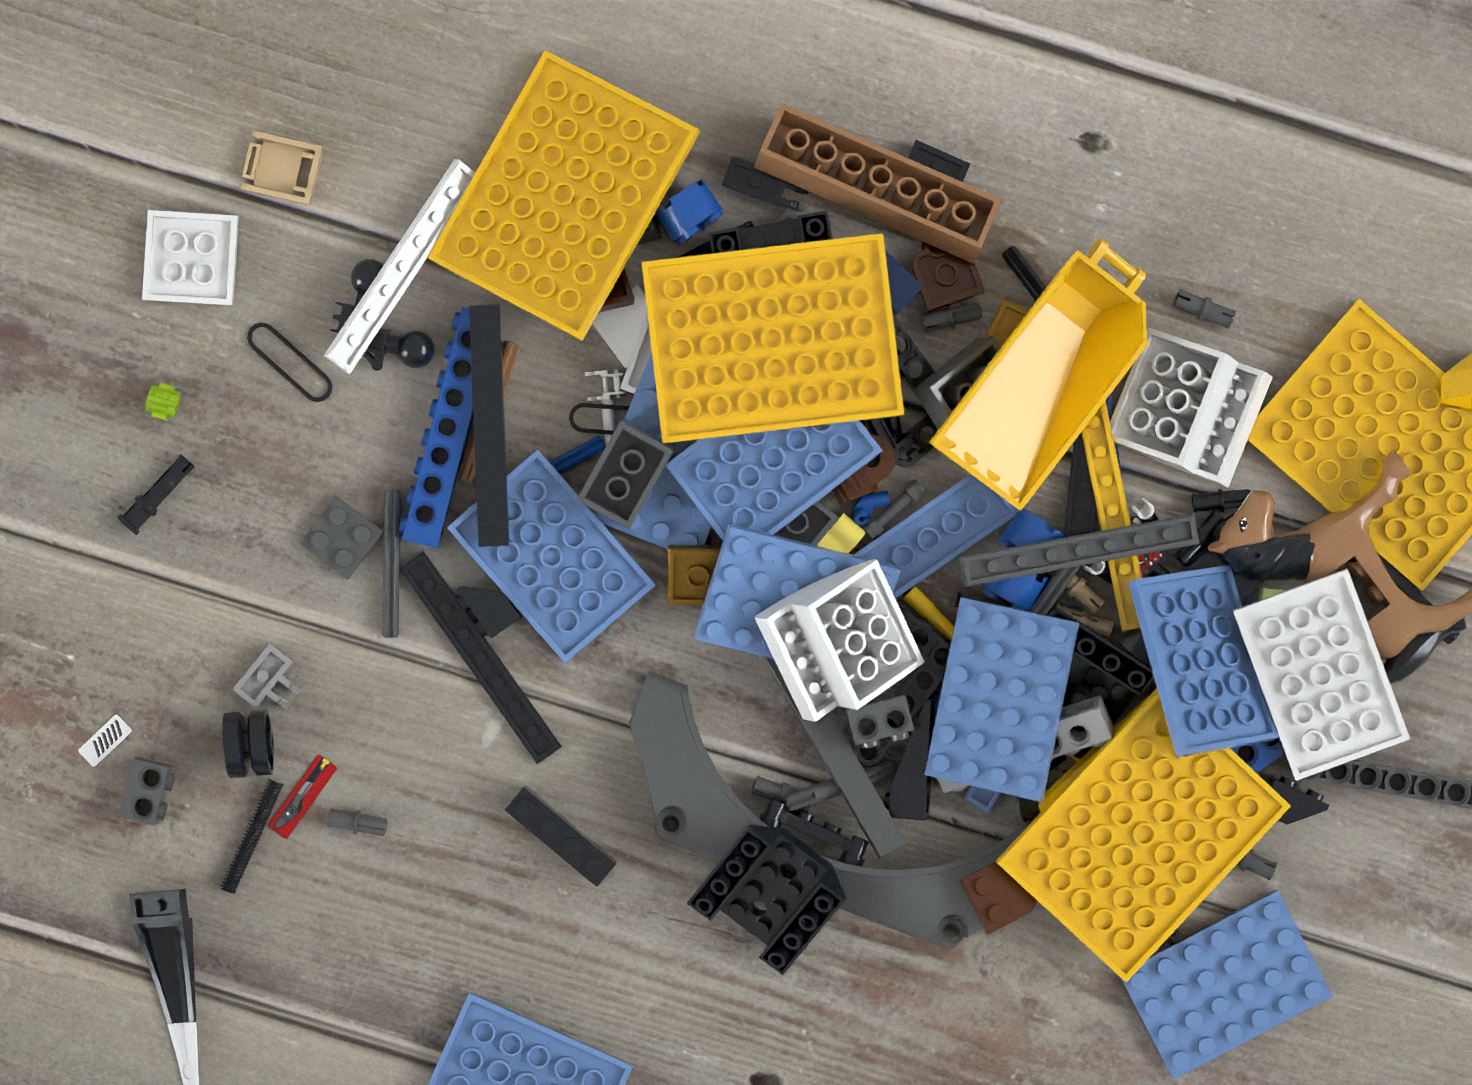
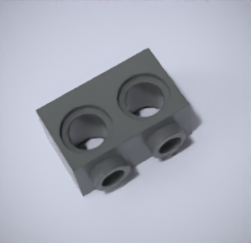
M905 694L867 703L858 710L846 709L854 744H861L862 749L880 745L879 739L891 737V741L908 738V732L914 731ZM898 710L902 712L904 720L900 726L891 727L888 725L887 716L891 711ZM870 718L874 721L875 727L870 734L864 735L858 731L857 725L861 719Z
M141 757L134 758L118 817L153 826L158 824V820H164L168 803L163 802L166 790H172L175 780V774L171 773L173 766ZM149 769H154L159 773L160 780L156 786L148 784L145 779V774ZM141 798L148 799L152 804V810L148 815L142 814L138 810V802Z

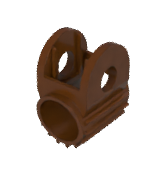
M871 435L883 450L877 455L878 464L875 467L870 468L864 465L832 490L841 505L878 490L877 483L884 480L892 472L896 459L892 445L885 438Z

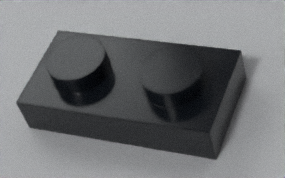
M915 140L908 156L909 159L961 182H963L971 164L918 140Z

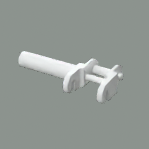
M618 369L613 370L614 374H608V370L584 372L585 376L601 375L603 382V395L587 397V401L601 400V404L613 405L610 395H616V398H621L620 394H625V391L620 389L619 377L624 374L618 373ZM607 377H613L615 392H608ZM601 409L603 430L615 431L614 410ZM604 434L605 445H607L612 435Z

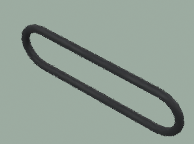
M257 323L250 328L247 335L250 347L305 397L314 402H321L330 396L332 383L329 377L277 330L267 323ZM259 327H265L325 379L328 385L326 394L317 398L304 390L252 342L254 330Z
M579 403L570 411L569 421L571 426L578 432L613 435L614 430L578 427L574 422V413L577 409L583 407L628 410L630 406Z

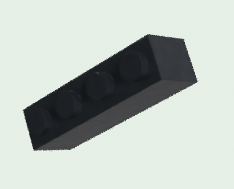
M526 785L505 809L507 813L596 887H598L617 863L614 858Z

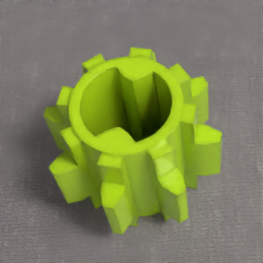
M160 383L159 386L152 385L146 400L145 411L152 412L151 417L166 421L168 417L175 419L182 393L175 391L176 387L164 383Z

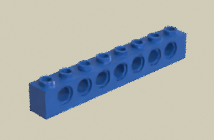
M463 306L461 313L456 312L451 328L456 330L454 341H448L444 354V358L449 359L446 371L440 370L436 386L441 388L439 399H433L429 416L434 417L431 429L425 428L421 445L426 446L424 457H418L415 465L414 474L419 475L416 487L410 486L406 503L411 504L408 516L403 515L399 527V532L404 533L403 540L434 548L440 547L473 420L472 368L470 374L463 378L458 377L455 373V366L458 362L467 361L471 365V348L464 347L462 343L463 336L470 332L469 308ZM452 390H460L463 393V402L459 406H450L447 401V396ZM452 419L455 422L456 430L452 435L445 436L441 433L440 424L443 420ZM437 448H445L448 452V460L442 465H437L432 459V454ZM432 476L437 477L441 482V488L435 494H430L425 489L426 480ZM424 505L431 507L433 510V518L427 523L421 522L417 517L419 508Z

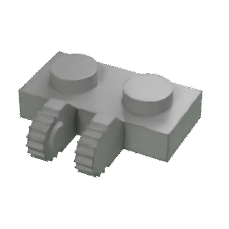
M269 643L232 690L254 708H257L264 698L268 696L279 706L287 709L290 705L288 700L272 690L279 681L291 693L296 695L302 689L284 675L294 661L275 645Z

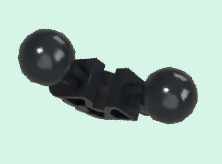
M365 259L354 266L351 273V283L357 291L355 305L335 302L342 306L341 315H333L332 317L339 321L338 329H330V331L339 333L384 266L381 262L374 259ZM380 328L362 355L375 371L382 369L386 352L397 354L400 361L410 368H421L432 360L435 346L428 334L422 331L412 330L399 337L390 335L391 330Z

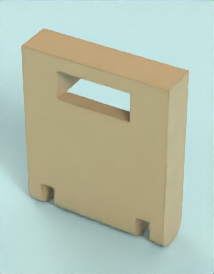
M253 131L252 137L263 140V144L249 143L242 178L253 180L254 183L253 185L241 183L240 190L310 206L324 148L315 144ZM303 158L313 160L307 188L297 186Z

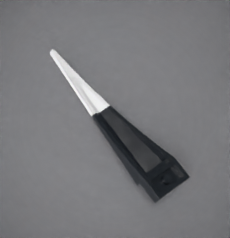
M186 889L131 893L129 898L132 924L163 1008L183 1085H199L192 918H189Z

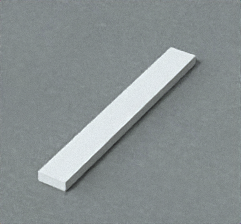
M454 159L323 355L345 373H351L429 256L472 180L475 172L459 159Z

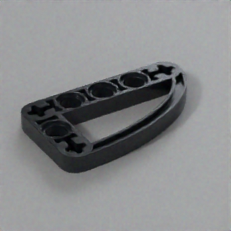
M892 312L894 330L896 328L895 339L898 337L903 338L906 345L905 350L897 354L899 373L913 391L915 387L935 371ZM914 361H919L922 365V373L920 376L912 378L908 372L909 365ZM926 415L897 440H894L883 418L867 419L874 435L885 438L892 445L896 458L895 465L910 467L935 448L929 442L922 443L919 438V433L924 427L932 429L933 437L938 431L929 415ZM913 443L920 447L919 450L914 447L906 452L908 457L906 460L898 459V456L901 454L899 451L900 447L907 449Z

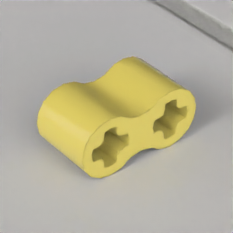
M843 513L817 546L849 554L866 532Z

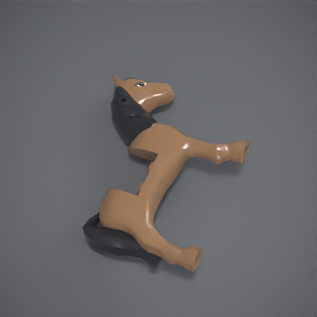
M1392 450L1382 459L1383 470L1381 478L1375 487L1361 500L1346 510L1333 512L1315 519L1298 531L1274 535L1272 520L1275 502L1273 496L1269 492L1262 490L1253 491L1248 494L1235 514L1226 517L1214 527V542L1208 546V550L1220 553L1224 561L1231 566L1234 572L1245 575L1252 580L1285 581L1295 579L1300 581L1305 579L1307 582H1311L1331 574L1348 561L1345 567L1354 579L1359 577L1364 582L1366 587L1363 591L1372 603L1377 601L1380 605L1385 604L1366 618L1380 658L1381 660H1386L1383 666L1390 684L1401 682L1427 661L1431 653L1445 637L1460 633L1466 629L1465 617L1472 614V584L1468 592L1453 602L1438 606L1418 603L1409 598L1396 586L1385 569L1370 538L1368 525L1371 517L1381 507L1396 499L1399 481L1406 479L1410 475L1409 468L1395 451Z

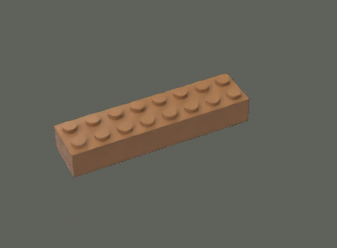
M781 103L754 165V168L973 264L983 246L1002 201L998 197Z

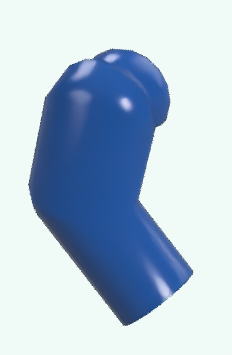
M888 490L868 493L859 497L851 511V517L858 525H864L869 521V517L875 507L890 505Z

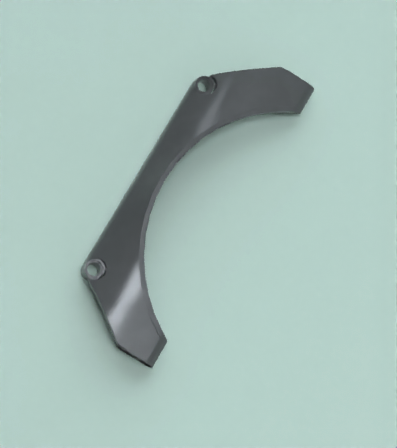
M649 671L629 723L645 774L654 816L658 818L655 827L656 834L659 839L720 862L748 825H768L755 816L739 800L718 773L704 747L695 724L687 685ZM1029 819L1023 826L1002 841L979 853L955 862L928 868L906 870L872 869L845 864L823 857L832 864L847 897L839 909L943 949H953L964 937L968 938L983 928L960 879L995 862L1034 819ZM672 820L677 824L678 829L675 832H667L664 830L662 822ZM784 863V867L789 872H797L792 864ZM951 927L954 929L957 935L956 940L946 939L943 935V928Z

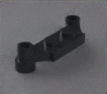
M773 798L770 799L764 814L761 813L759 819L768 826L781 827L784 823L842 849L839 862L863 866L865 861L863 856L869 841L859 836L853 835L852 839L840 834L842 828L826 821L824 826L813 822L815 816L799 809L796 814L785 810L786 804Z

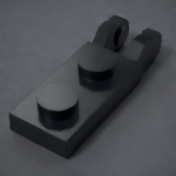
M734 157L731 159L722 184L723 187L798 212H802L803 205L797 201L783 198L782 194L785 187L802 195H808L809 191L754 168V164Z

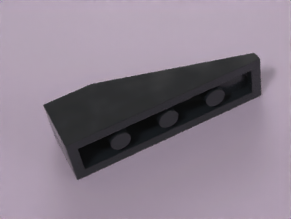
M936 698L925 700L891 785L890 792H886L885 807L889 810L892 818L923 821L929 818L931 776L924 774L934 730Z

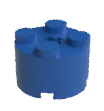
M703 179L691 184L669 199L670 201L667 205L658 207L654 214L673 243L676 242L678 246H681L699 232V226L703 231L724 215L722 212L723 208Z
M1023 508L1017 512L998 542L1004 547L1010 548L1064 538L1066 536L1056 528L1054 529L1049 526L1046 521Z
M1037 574L984 583L981 584L984 586L982 593L997 601L1002 597L1010 602V608L1027 611L1031 609L1039 598L1050 578L1045 575L1041 579Z

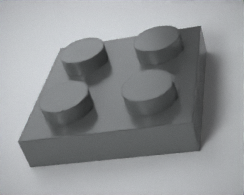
M335 496L301 541L300 545L346 579H349L384 531L339 497Z

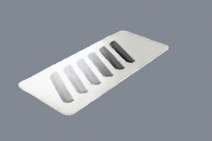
M116 714L80 747L78 752L91 766L95 767L132 730Z

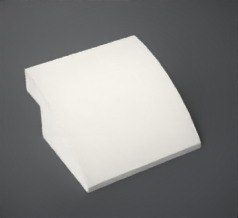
M1148 327L1147 341L1150 343L1134 362L1110 420L1114 443L1175 469L1228 488L1273 377L1265 371L1237 362L1226 353Z
M877 559L860 563L816 581L754 616L802 718L805 720L816 722L837 706L858 710L925 663Z

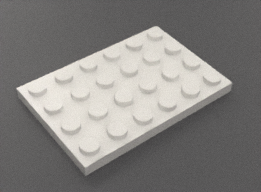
M1347 568L1232 610L1296 781L1410 739Z

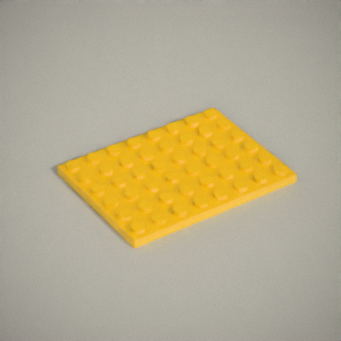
M545 50L427 258L583 342L700 134V130Z
M883 233L642 262L663 443L904 415Z
M1357 299L1258 413L1247 441L1330 513L1346 510L1367 495L1381 478L1383 470L1382 459L1392 450L1395 451L1409 468L1410 475L1406 479L1399 481L1396 499L1381 507L1371 517L1368 525L1369 535L1377 553L1419 591H1423L1472 535V409L1441 403V377L1444 372L1364 302Z
M1156 688L1115 732L1112 739L1108 740L1004 851L996 862L1117 975L1127 982L1291 805L1230 748L1177 758L1159 692Z

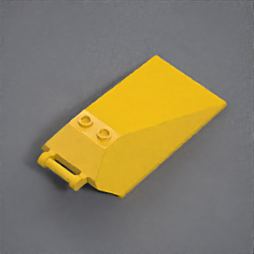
M1102 238L1097 239L1093 243L1087 256L1077 250L1057 273L929 443L1021 511L1150 343L1147 341L1146 303L1134 294L1144 281L1146 273L1139 267L1134 268L1109 248V244ZM1101 258L1127 277V282L1124 285L1097 265Z

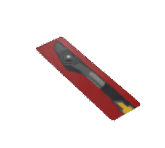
M318 755L272 818L268 827L287 839L333 776L337 767L321 755Z

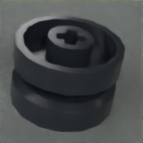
M252 710L248 715L247 726L241 712L224 713L222 723L223 749L229 778L246 777L249 772L250 763L256 776L273 775L274 737L268 710Z

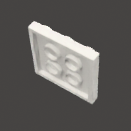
M148 210L142 300L233 306L239 216Z

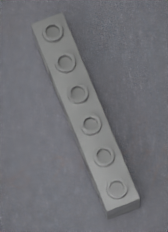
M1101 695L1062 707L1052 759L1061 755H1074L1081 749L1089 746L1099 747L1112 739L1114 725ZM1082 726L1086 730L1078 732L1075 731L1072 727ZM937 778L943 793L950 791L960 792L969 786Z

